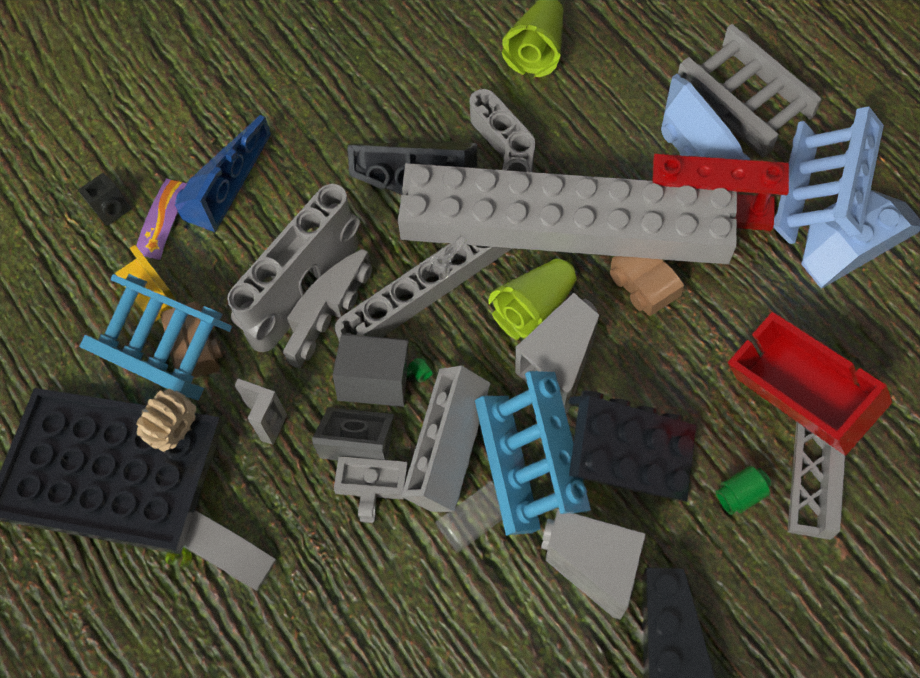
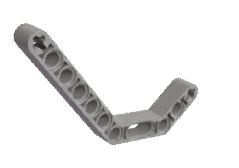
M487 89L475 91L469 99L471 123L504 159L503 170L533 172L535 139L533 135L492 91ZM448 244L341 316L335 325L338 341L340 342L341 334H350V332L354 335L384 337L512 248ZM456 259H461L465 261L460 265L451 263ZM429 277L439 278L438 281L433 283L425 281ZM409 294L413 296L407 301L399 300L402 295ZM378 312L386 313L381 319L372 318Z

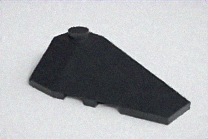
M477 143L348 144L349 176L378 188H387L403 195L402 186L406 163L477 168Z

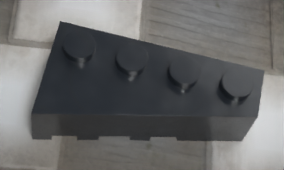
M646 568L642 575L644 678H715L684 569Z

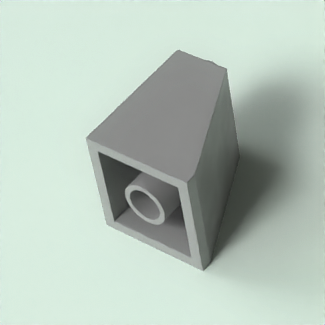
M575 293L516 346L515 373L527 383L525 373L529 371L555 372L566 414L570 408L569 398L575 395L591 352L599 318L595 306L587 299H580Z
M558 509L555 520H547L541 548L547 550L546 561L613 618L621 620L629 604L645 533L573 513L560 514Z

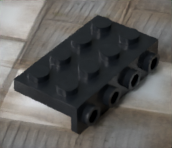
M582 391V396L569 398V405L579 407L569 476L675 501L687 502L697 425L683 422V416L671 413H663L662 416L658 415V409L653 407L636 406V408L631 407V401L617 398H611L610 401L604 400V394L600 392Z

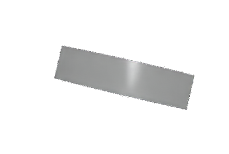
M195 511L183 547L258 592L277 560L232 531Z

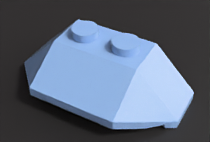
M678 74L672 76L661 127L665 140L668 143H672L681 156L750 160L742 152L740 144L730 129L693 85Z
M870 190L862 234L849 236L835 221L809 225L801 265L822 289L919 233L920 218L906 202ZM834 203L833 205L827 207L826 209L834 208V206L836 205V203Z

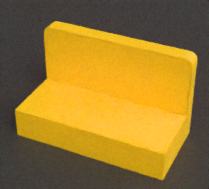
M133 245L130 247L136 259L115 274L124 279L127 278L128 274L147 281L145 288L176 301L170 289L137 246ZM138 293L135 301L144 312L150 297ZM163 303L155 322L161 318V312L173 307Z

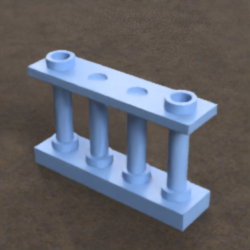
M869 106L857 109L854 123L849 128L815 134L805 121L798 122L789 160L788 195H781L778 211L774 217V229L789 244H795L800 226L833 221L839 224L849 236L862 234L884 126ZM850 141L849 148L845 154L815 159L817 147ZM844 167L843 176L839 181L808 186L811 173ZM838 194L837 203L834 208L802 213L806 199Z

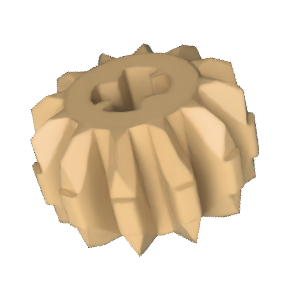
M170 388L165 391H159L154 399H149L146 408L142 409L143 414L137 420V435L155 449L158 448L163 452L169 448L173 449L177 446L178 441L184 440L187 431L191 430L190 425L196 417L194 415L196 406L178 391L175 392Z

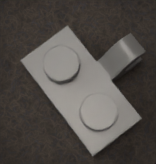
M338 456L334 492L335 494L361 496L358 509L360 522L374 523L377 497L404 499L401 495L407 478L408 463Z

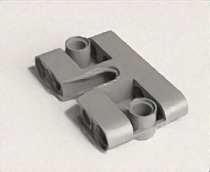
M328 184L319 189L228 293L227 300L232 310L231 322L243 329L244 335L253 350L258 352L271 350L291 328L287 317L303 296L301 282L306 273L311 272L318 279L335 264L356 252L358 248L356 231L359 228L360 219L351 213L347 194L341 186ZM318 227L316 231L307 232L310 228ZM271 276L272 281L263 282L265 278Z

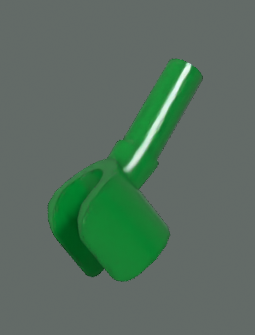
M416 358L408 365L407 378L414 375L420 383L429 379L433 372L424 359Z

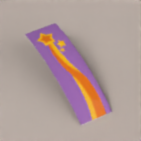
M166 179L161 186L146 217L136 245L145 257L161 260L166 240L178 212L175 207L177 194L181 189L185 188L187 183Z

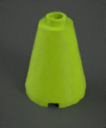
M538 0L505 34L502 41V56L508 66L517 73L524 75L525 72L535 74L534 77H543L556 69L561 56L564 12L563 6L558 0Z
M553 259L497 287L491 292L488 299L489 304L493 302L496 309L492 312L495 321L513 339L518 340L520 337L525 339L565 301L577 280L574 267L568 261Z

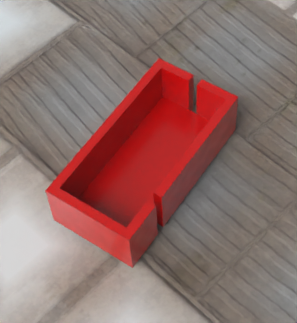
M771 312L752 334L763 355L760 357L753 343L746 340L727 362L738 381L845 456L893 403L886 384L861 368L856 371L852 362L774 312Z

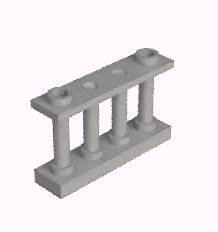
M731 24L727 27L722 45L723 48L702 65L695 63L688 57L680 63L678 75L693 85L731 131L764 158L773 150L779 135L775 131L799 112L811 120L815 116L822 99L812 88L807 87L754 43L745 32L740 31ZM733 55L746 65L723 84L717 82L709 75ZM754 74L768 84L745 103L731 94L732 91ZM779 93L790 104L771 120L764 122L753 113L772 96Z

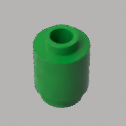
M749 465L722 482L721 488L716 490V496L722 507L730 515L736 512L743 513L770 495L769 487L771 486V481L761 468L755 469Z

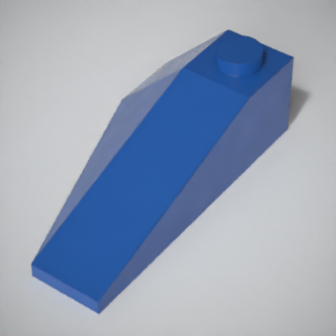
M258 116L192 176L185 188L178 192L175 207L183 221L216 232L271 135L266 117Z

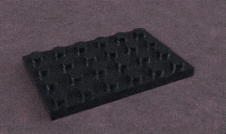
M34 388L0 471V521L181 555L224 422L220 417L194 413L196 416L195 420L191 423V430L187 431L184 440L178 441L177 446L173 449L169 448L163 452L158 448H153L137 435V420L142 416V409H145L146 405Z

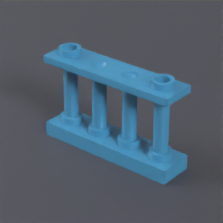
M113 274L110 280L125 286L126 289L104 335L100 334L99 339L84 335L79 347L167 389L170 388L175 392L178 391L186 397L199 401L204 388L192 383L194 376L191 374L213 326L230 332L232 325L220 321L223 314L203 306L200 312L145 288L147 281L128 274L127 278L124 279ZM138 293L150 297V300L129 346L125 345L123 350L117 348L119 344L117 338ZM164 303L175 308V311L154 357H149L148 361L142 359L144 353L141 350ZM188 314L201 319L179 369L175 368L173 373L166 371L168 368L167 359Z
M529 371L525 373L529 390L509 399V396H482L474 400L506 536L528 534L541 530L538 515L558 507L560 514L582 513L591 510L583 479L569 476L573 439L555 372ZM533 404L537 424L517 433L513 413ZM541 438L546 458L525 466L521 447ZM550 472L555 493L534 501L529 481Z

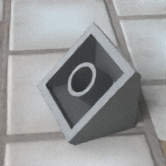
M341 334L333 371L337 401L404 407L409 340Z
M328 407L313 436V446L321 459L338 460L339 456L388 460L394 414Z

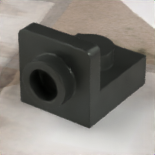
M101 173L78 189L84 200L106 226L131 210L130 205L116 185L104 173Z

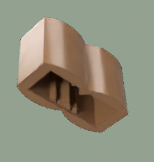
M623 256L612 258L611 278L617 286H623L631 293L630 300L637 310H643L651 316L681 297L684 284L674 270L663 262L662 259Z

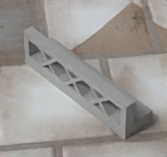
M796 422L787 532L831 540L840 532L845 455L798 422ZM806 430L809 435L804 438ZM812 438L822 449V457L815 462H812L803 451L804 444ZM802 462L807 466L804 470H802ZM820 463H821V471L816 467V466L819 465ZM809 471L820 482V489L811 496L801 485V477ZM800 495H801V497H802L805 501H803L802 503L799 504ZM819 496V503L817 504L814 499ZM807 504L818 516L817 527L798 524V512Z

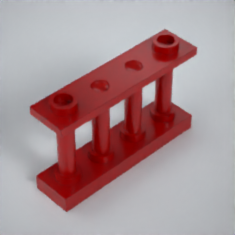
M654 154L652 183L664 187L680 188L682 186H691L694 189L706 190L724 188L727 191L737 192V213L734 218L736 219V228L772 231L774 227V197H771V195H788L789 163ZM738 192H748V193H758V194H757V196H754V195H740V194H738Z

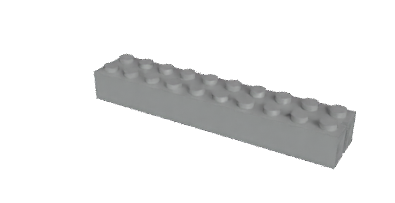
M405 164L402 186L403 195H401L398 216L401 240L729 264L736 248V219L734 218L737 213V192L727 191L724 188L706 190L694 189L691 186H682L680 188L664 187L647 180Z

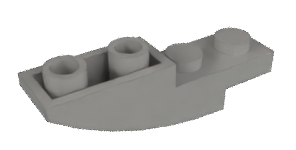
M361 249L335 264L320 276L296 303L287 317L293 331L290 340L283 350L288 364L300 369L304 361H308L312 357L316 348L315 341L320 332L324 333L327 330L331 321V315L340 318L347 310H351L354 307L358 296L357 291L361 283L365 284L372 272L368 251Z

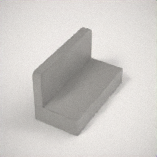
M237 379L235 387L247 407L252 409L248 416L249 422L261 441L274 445L287 417L276 392Z

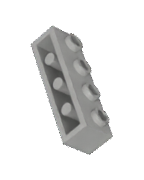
M463 366L439 369L401 497L431 512L455 511L465 472L469 465L474 440L478 433L479 418L474 400L487 396L490 382Z

